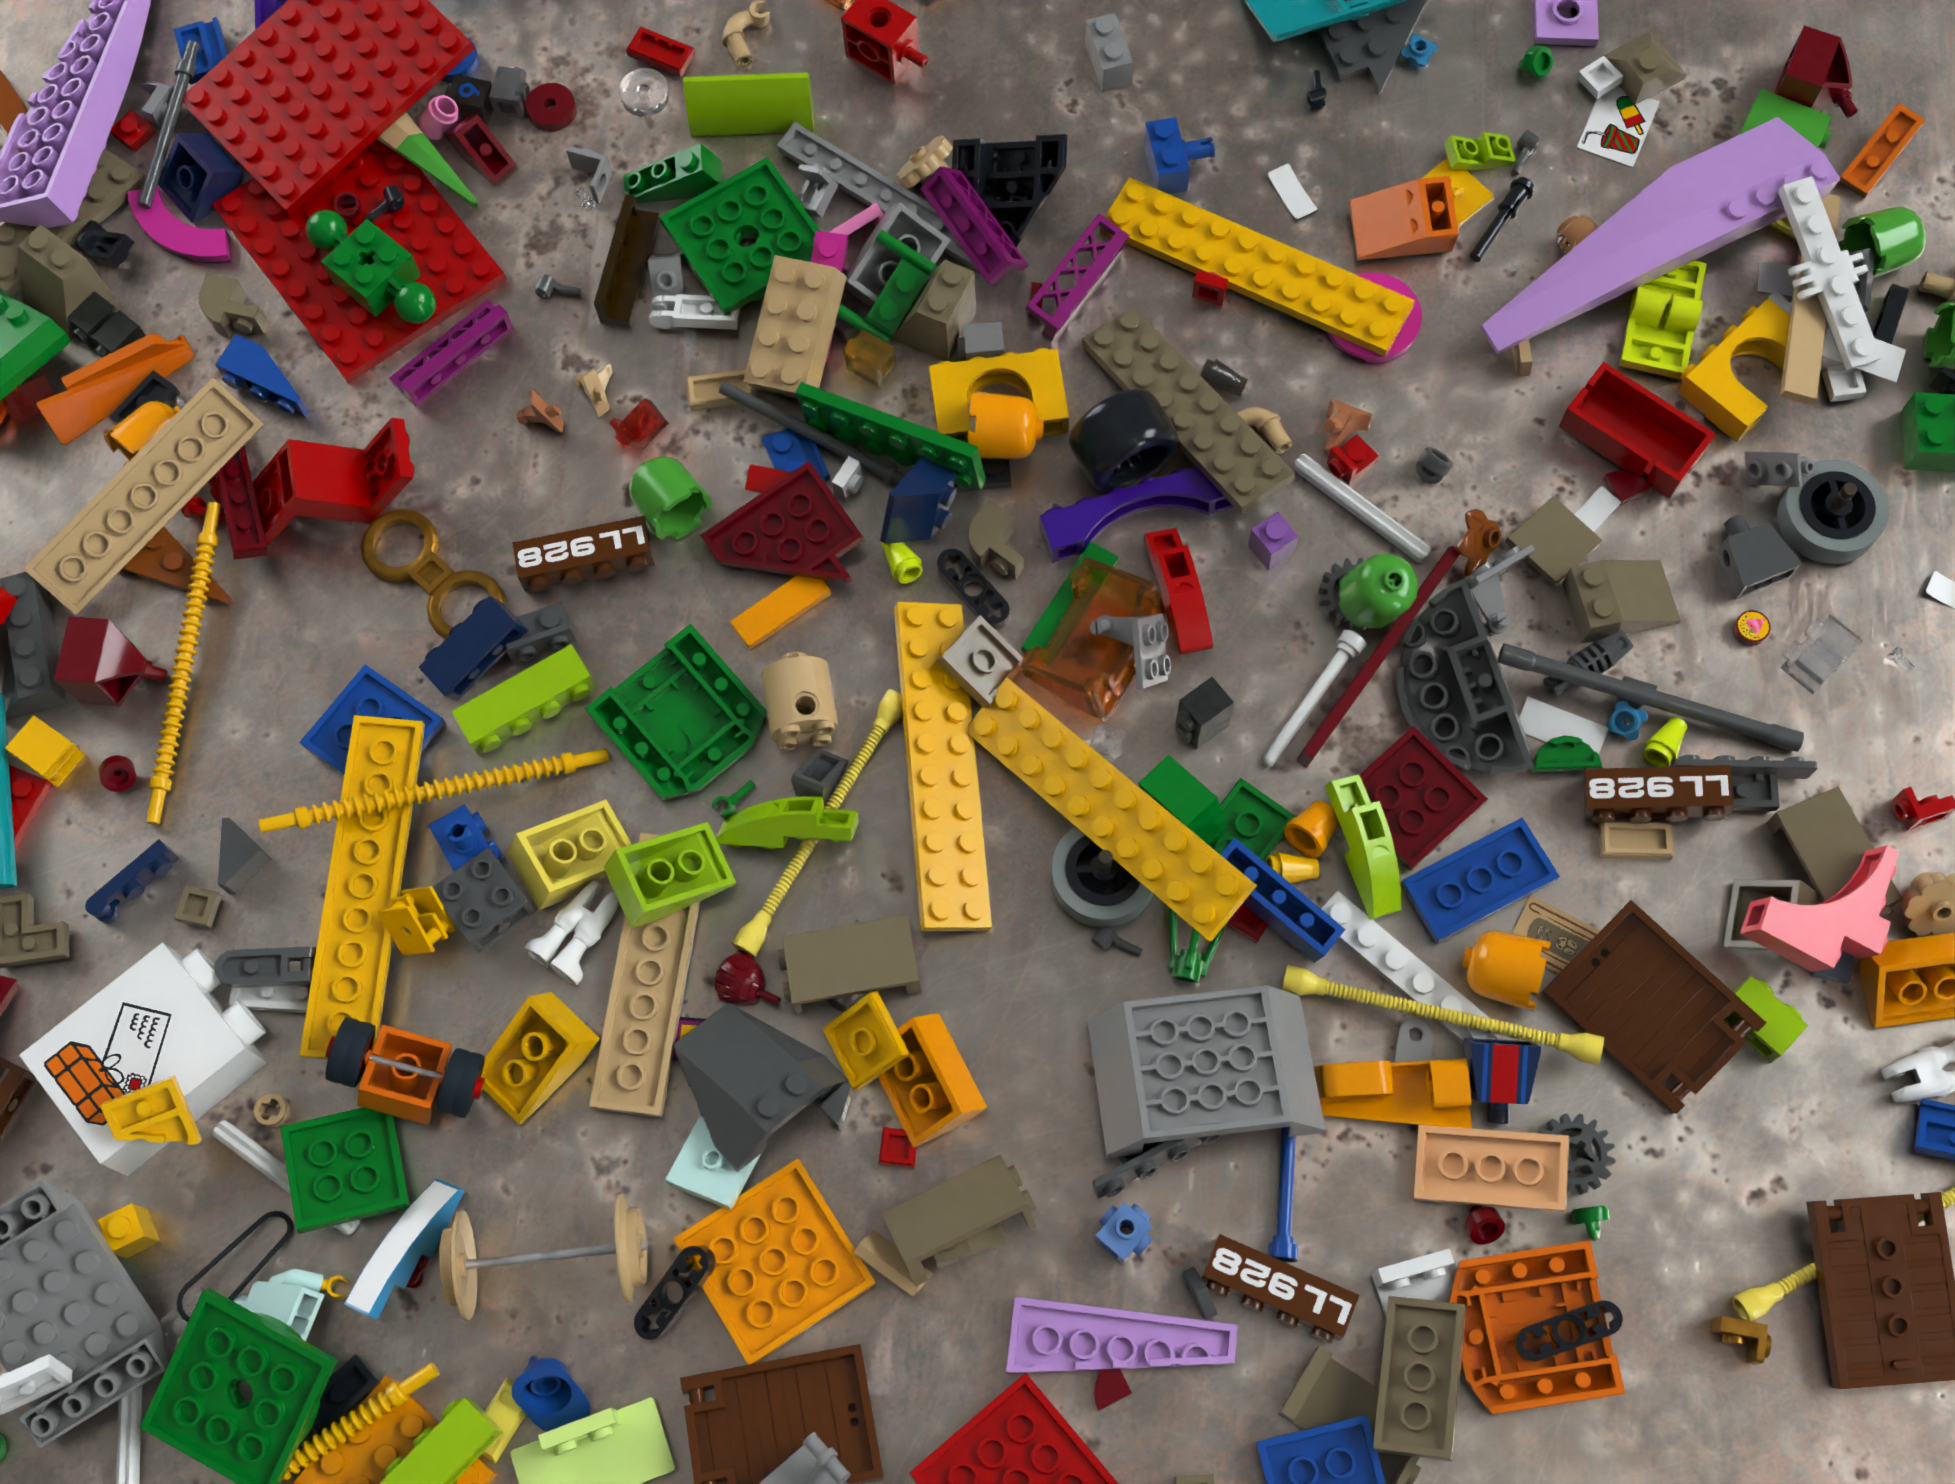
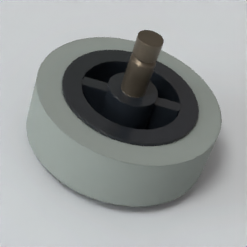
M1840 460L1815 462L1814 471L1802 478L1801 487L1788 486L1782 494L1777 509L1780 530L1786 541L1797 552L1811 560L1826 564L1850 562L1867 552L1884 531L1889 516L1886 494L1879 482L1870 473L1855 464Z
M1076 826L1070 829L1059 841L1052 858V888L1060 906L1072 918L1093 927H1116L1128 923L1144 911L1153 893L1117 863L1109 850H1102Z

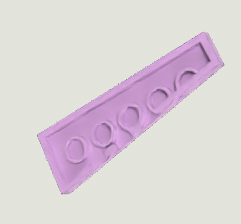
M1015 1297L1006 1373L1234 1364L1238 1325Z

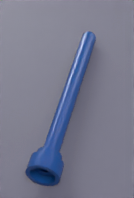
M1283 1127L1281 1132L1277 1233L1273 1236L1272 1242L1268 1244V1255L1290 1263L1298 1261V1245L1295 1244V1238L1291 1237L1296 1136L1288 1137L1287 1127Z

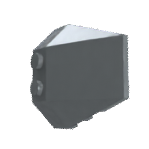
M730 1003L724 1005L673 1044V1049L697 1101L700 1114L703 1116L710 1132L713 1145L737 1172L766 1150V1139L815 1099L821 1105L844 1082H848L845 1076L825 1055Z

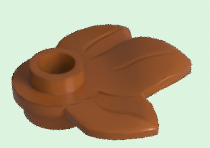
M1478 509L1466 512L1465 520L1468 531L1455 546V550L1459 554L1468 558L1465 566V576H1470L1473 571L1486 564L1489 553L1493 552L1501 541V531L1497 522L1488 520L1484 512Z

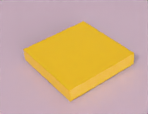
M878 991L870 992L822 1028L853 1091L861 1090L910 1055Z

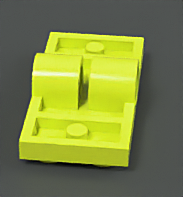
M1699 261L1689 262L1633 289L1618 366L1680 379L1681 374L1688 367L1694 331L1701 315L1703 301L1700 300L1707 263Z

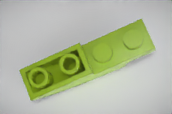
M1359 774L1330 781L1325 785V789L1350 848V851L1344 854V858L1369 919L1399 912L1401 910V887L1397 857L1380 801L1371 803Z
M819 796L788 797L766 801L743 809L725 819L716 836L718 844H728L732 847L759 846L765 849L784 848L789 837H795L800 840L816 838L829 839L833 842L852 841L859 823L858 811L824 809L823 797Z

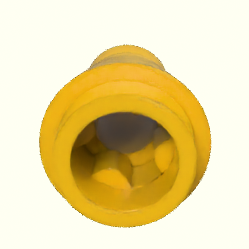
M1276 852L1274 855H1268L1265 861L1266 864L1290 884L1309 879H1318L1319 862L1317 858H1305Z

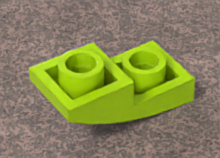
M1483 132L1477 139L1451 135L1444 142L1451 169L1487 170L1511 166L1516 162L1509 135Z

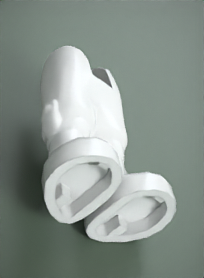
M596 880L585 886L565 908L558 912L554 925L542 937L530 940L523 948V951L532 960L546 968L551 966L555 974L575 987L578 986L583 978V972L579 964L583 953L601 938V933L609 924L619 906L616 894L610 892L594 913L589 910L602 890V885ZM575 932L573 939L556 956L557 949L566 936Z
M1955 1039L1952 1043L1941 1048L1935 1046L1922 1047L1917 1053L1899 1059L1882 1069L1881 1072L1885 1080L1901 1077L1912 1072L1917 1084L1907 1085L1902 1089L1892 1092L1891 1095L1894 1102L1915 1101L1935 1096L1944 1098L1955 1091V1070L1944 1071L1942 1069L1947 1064L1955 1063Z

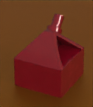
M1804 25L1783 67L1774 93L1820 112L1835 105V107L1841 108L1846 118L1855 115L1858 109L1851 100L1853 97L1850 92L1853 85L1852 75L1841 37Z
M69 616L54 680L80 704L120 707L140 679L147 680L150 678L162 683L166 680L168 671L153 666L152 661L146 660L135 645L109 619Z

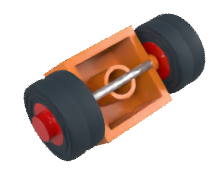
M345 1018L338 1029L336 1037H331L325 1055L328 1058L325 1078L330 1082L341 1083L348 1087H356L361 1080L358 1088V1106L429 1125L436 1102L439 1112L466 1118L474 1098L479 1099L485 1083V1078L481 1077L485 1062V1056L482 1054L469 1052L461 1048H456L452 1054L453 1044L383 1024L372 1051L375 1025L353 1018Z

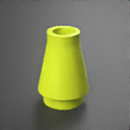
M881 542L894 579L899 580L902 584L913 582L921 575L923 571L921 559L904 542L889 544Z
M1670 717L1666 724L1645 742L1644 758L1655 767H1668L1669 764H1673L1677 759L1684 734L1688 729L1687 724L1680 718Z

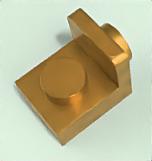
M1727 1316L1712 1318L1710 1333L1722 1335V1342L1745 1346L1746 1340L1748 1341L1746 1363L1753 1365L1762 1364L1765 1358H1768L1770 1355L1772 1339L1770 1335H1767V1324Z

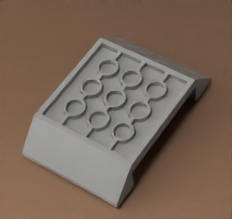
M1268 985L1125 1001L1088 1019L1106 1158L1143 1154V1145L1145 1143L1287 1127L1288 1137L1325 1133L1323 1114L1299 995Z
M45 1178L0 1206V1362L7 1372H11L33 1362L37 1358L50 1354L72 1370L71 1384L29 1402L30 1408L19 1417L39 1449L166 1371L168 1367L161 1323L80 1200Z

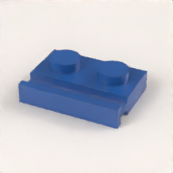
M217 17L212 18L213 21L208 23L200 21L174 29L181 60L188 40H193L200 44L194 64L197 68L193 80L189 81L190 85L197 83L228 55L221 25Z
M788 428L762 438L763 445L774 469L793 472L810 461L823 481L831 480L816 443Z
M1927 1099L1921 1100L1914 1152L1955 1161V1105Z

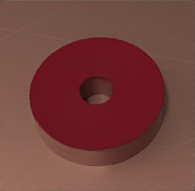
M545 83L539 85L529 93L526 99L525 106L529 120L540 130L553 132L564 129L576 116L577 107L574 96L562 84Z

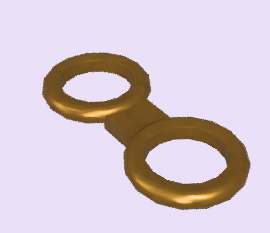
M407 509L385 512L374 519L364 531L360 547L362 560L370 572L383 580L400 582L412 579L429 595L426 607L429 623L434 631L444 639L449 637V632L453 627L444 622L441 608L447 595L457 587L464 585L480 586L490 596L506 605L504 591L495 579L480 571L464 570L454 572L437 556L439 547L437 530L430 519L419 512ZM402 523L419 528L423 532L425 543L422 552L416 560L408 565L393 567L387 566L377 559L375 547L377 539L383 531L393 525Z

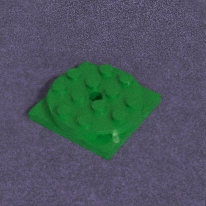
M768 157L659 217L662 226L688 262L693 275L706 288L724 316L751 301L764 299L775 255L811 262L815 232L820 231ZM746 238L756 240V243L749 247L739 245Z
M207 1289L201 1293L139 1428L237 1484H281L299 1444L305 1439L314 1424L320 1405V1398L338 1359L304 1341L296 1331L281 1320L266 1314L252 1312L216 1291ZM241 1381H246L250 1384L253 1392L252 1399L248 1400L241 1396L239 1392Z

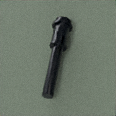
M1519 177L1511 182L1510 191L1498 205V214L1469 254L1473 261H1481L1507 221L1516 217L1526 199L1532 198L1534 184L1526 177Z

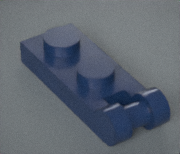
M158 839L89 897L85 904L86 911L104 924L115 922L119 916V909L127 902L141 896L145 891V887L157 877L167 874L179 857L171 848Z

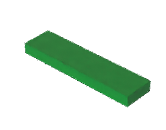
M1090 541L1023 643L1021 651L1051 667L1118 564L1119 557Z

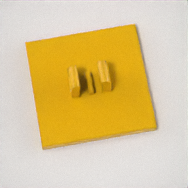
M1448 157L1422 177L1450 176L1458 226L1494 198V195L1467 170L1451 169Z

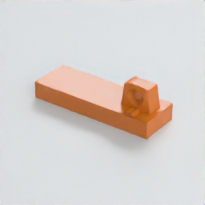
M1898 103L1840 176L1839 182L1863 198H1866L1926 119Z

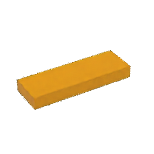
M795 576L732 619L730 624L749 650H751L829 597L831 590L822 579Z

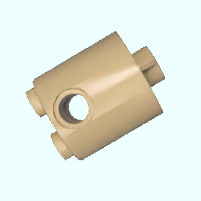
M790 652L782 655L779 661L771 663L761 672L772 741L777 743V749L781 751L792 750L798 745L811 744L812 747L829 745L831 743V736L839 730L827 661L819 657L806 656L803 652Z

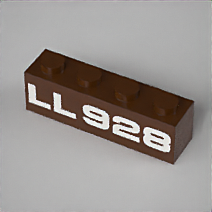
M643 516L512 542L517 575L524 591L541 592L554 585H575L584 579L593 577L604 579L613 576L614 573L627 570L638 572L646 569L647 566L655 565L649 529Z
M1731 765L1585 769L1584 771L1585 819H1594L1596 823L1614 822L1615 819L1630 818V821L1635 823L1648 822L1652 818H1666L1670 822H1681L1687 820L1688 817H1703V820L1719 821L1724 819L1725 816H1730L1733 808Z
M1219 1234L1201 1277L1204 1282L1208 1283L1207 1288L1209 1291L1223 1297H1227L1228 1292L1242 1298L1241 1304L1257 1312H1262L1263 1308L1277 1313L1275 1319L1294 1328L1297 1327L1298 1323L1312 1329V1336L1327 1343H1332L1333 1338L1338 1341L1344 1338L1359 1298V1294Z

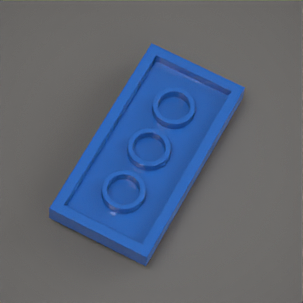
M1522 817L1403 879L1400 885L1437 944L1557 881L1560 876Z

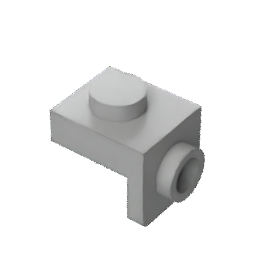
M816 163L812 166L800 164L797 170L806 178V181L797 199L809 215L823 217L838 184L829 176L830 171L824 166Z

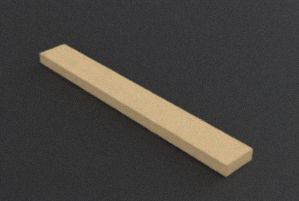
M1828 194L1826 198L1821 200L1836 237L1841 196ZM1800 248L1798 250L1797 265L1805 263ZM1802 273L1795 275V280L1803 277ZM1805 285L1793 289L1780 397L1813 405L1817 400L1826 317L1818 296L1799 301L1797 293L1808 289Z

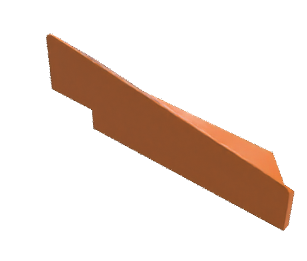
M149 334L62 377L61 380L67 390L40 400L36 404L58 440L63 445H67L111 415L153 370L163 378H166L194 359L195 355L184 335H179V337L171 341H164L160 334Z

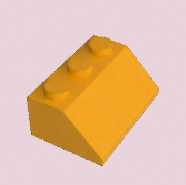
M1955 932L1888 941L1881 955L1860 958L1859 977L1871 1022L1875 1028L1955 1018Z
M939 1013L912 1017L897 1029L910 1055L884 1072L878 1079L913 1148L965 1124L988 1108Z

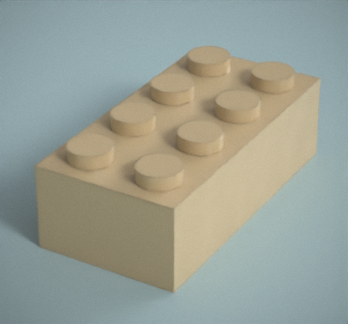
M774 256L743 380L744 383L756 390L797 398L795 392L801 382L819 388L847 278L842 272L832 266Z

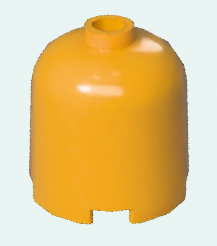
M988 392L972 393L969 416L976 418L975 432L968 431V443L978 447L981 458L1024 459L1034 450L1036 440H1043L1044 420H1038L1037 408L1028 398Z
M149 401L105 433L104 439L112 452L119 449L128 459L124 463L126 465L181 409L178 406L171 408L169 405L159 401Z
M1490 930L1482 933L1477 938L1473 948L1466 946L1461 967L1468 969L1467 981L1470 988L1476 994L1534 1012L1536 1002L1529 1001L1531 993H1539L1547 961L1546 958L1540 957L1541 950L1549 951L1551 942L1498 930Z

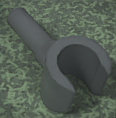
M1526 130L1517 142V145L1523 151L1512 169V173L1515 175H1519L1529 155L1534 154L1537 150L1539 137L1530 130Z
M546 274L540 276L534 285L536 289L535 294L544 299H549L553 291L575 296L581 295V288L562 285Z
M1108 926L1101 927L1091 939L1093 944L1103 951H1107L1111 944H1114L1116 947L1139 957L1143 950L1118 937L1117 933Z

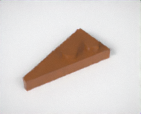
M163 527L122 570L137 574L142 579L158 581L164 586L187 593V591L191 592L188 589V585L193 582L189 578L195 574L191 568L196 566V563L193 562V557ZM208 575L207 577L211 582L206 584V587L209 588V592L204 593L207 600L230 604L233 600Z

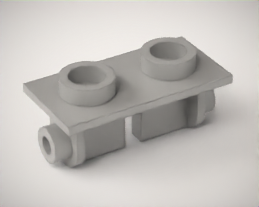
M1744 452L1747 485L1801 487L1802 478L1811 474L1815 469L1814 462L1806 456L1800 457V453Z

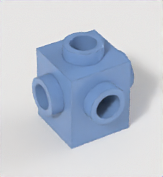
M1123 1202L1118 1209L1112 1205L1100 1219L1099 1223L1103 1227L1096 1234L1094 1241L1123 1265L1133 1252L1140 1256L1153 1239L1148 1236L1153 1227L1148 1223L1151 1217L1135 1203L1130 1207ZM1128 1227L1132 1233L1125 1235L1120 1231V1228Z

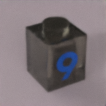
M455 74L451 86L449 85L446 88L445 96L452 98L458 106L457 119H461L466 114H478L485 125H488L493 112L489 99L492 87L491 81Z

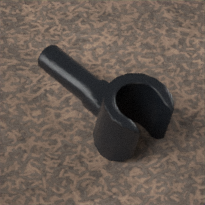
M1319 70L1312 72L1314 90L1308 91L1306 94L1310 110L1323 108L1326 104L1324 99L1327 93L1326 89L1321 86Z
M392 185L384 189L383 195L386 201L365 215V220L373 221L388 210L398 211L404 207L405 201L402 192H399L397 186Z

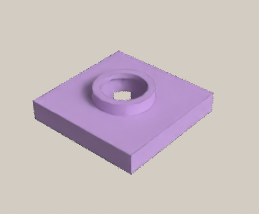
M1534 0V44L1597 45L1599 40L1597 0ZM1557 7L1558 10H1571V7L1577 10V15L1574 18H1564L1557 12Z

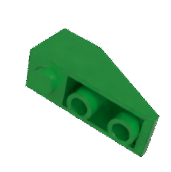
M701 143L624 174V196L625 194L634 195L636 203L694 198L723 182L722 160Z

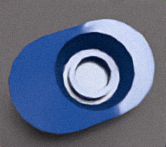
M536 1355L531 1356L528 1365L512 1385V1398L516 1404L543 1431L548 1432L590 1415V1402L587 1396L572 1379L567 1366L558 1359H539Z

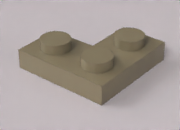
M29 893L0 897V968L69 958V924L60 921L34 925V896Z

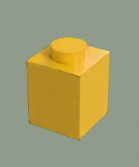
M130 1203L98 1219L105 1240L117 1256L127 1259L160 1242L148 1209L134 1203Z

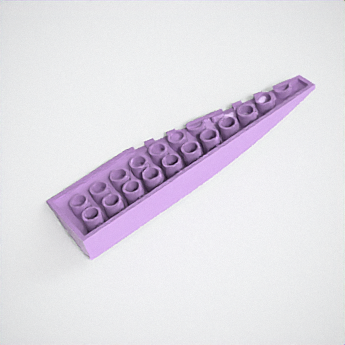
M151 0L92 1L88 7L91 15L87 21L85 19L79 21L56 56L60 62L47 70L42 78L46 84L40 93H32L27 101L31 106L26 115L19 113L1 150L0 222L35 227L41 224L46 228L74 223L78 217V210L82 200L87 194L91 178L97 169L101 153L106 147L107 138L127 90L143 38Z
M1776 117L1670 167L1483 323L1480 328L1496 354H1499L1637 288V286L1639 287L1786 217L1787 214L1778 193V189L1782 185L1813 176L1821 199H1824L1841 178L1824 152L1779 117Z

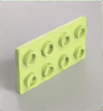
M651 1397L618 1410L608 1408L538 1435L539 1440L513 1449L510 1452L519 1484H643L676 1470L656 1401Z

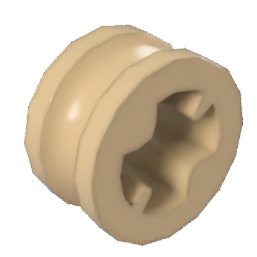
M272 1093L260 1097L255 1103L253 1110L254 1117L259 1123L274 1129L283 1126L291 1114V1108L287 1100ZM278 1102L276 1107L280 1109L277 1116L271 1115L269 1120H267L266 1118L269 1115L265 1113V1109L267 1106L273 1107Z

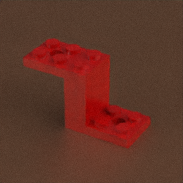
M392 417L364 449L288 439L253 481L267 545H270L282 533L283 529L296 515L371 524L414 476V465L410 460L409 454L410 438L408 433H406L404 419Z

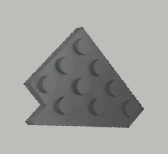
M1429 0L1408 1L1369 13V16L1353 21L1349 19L1314 30L1338 83L1367 74L1376 95L1381 94L1401 55V49L1406 46Z

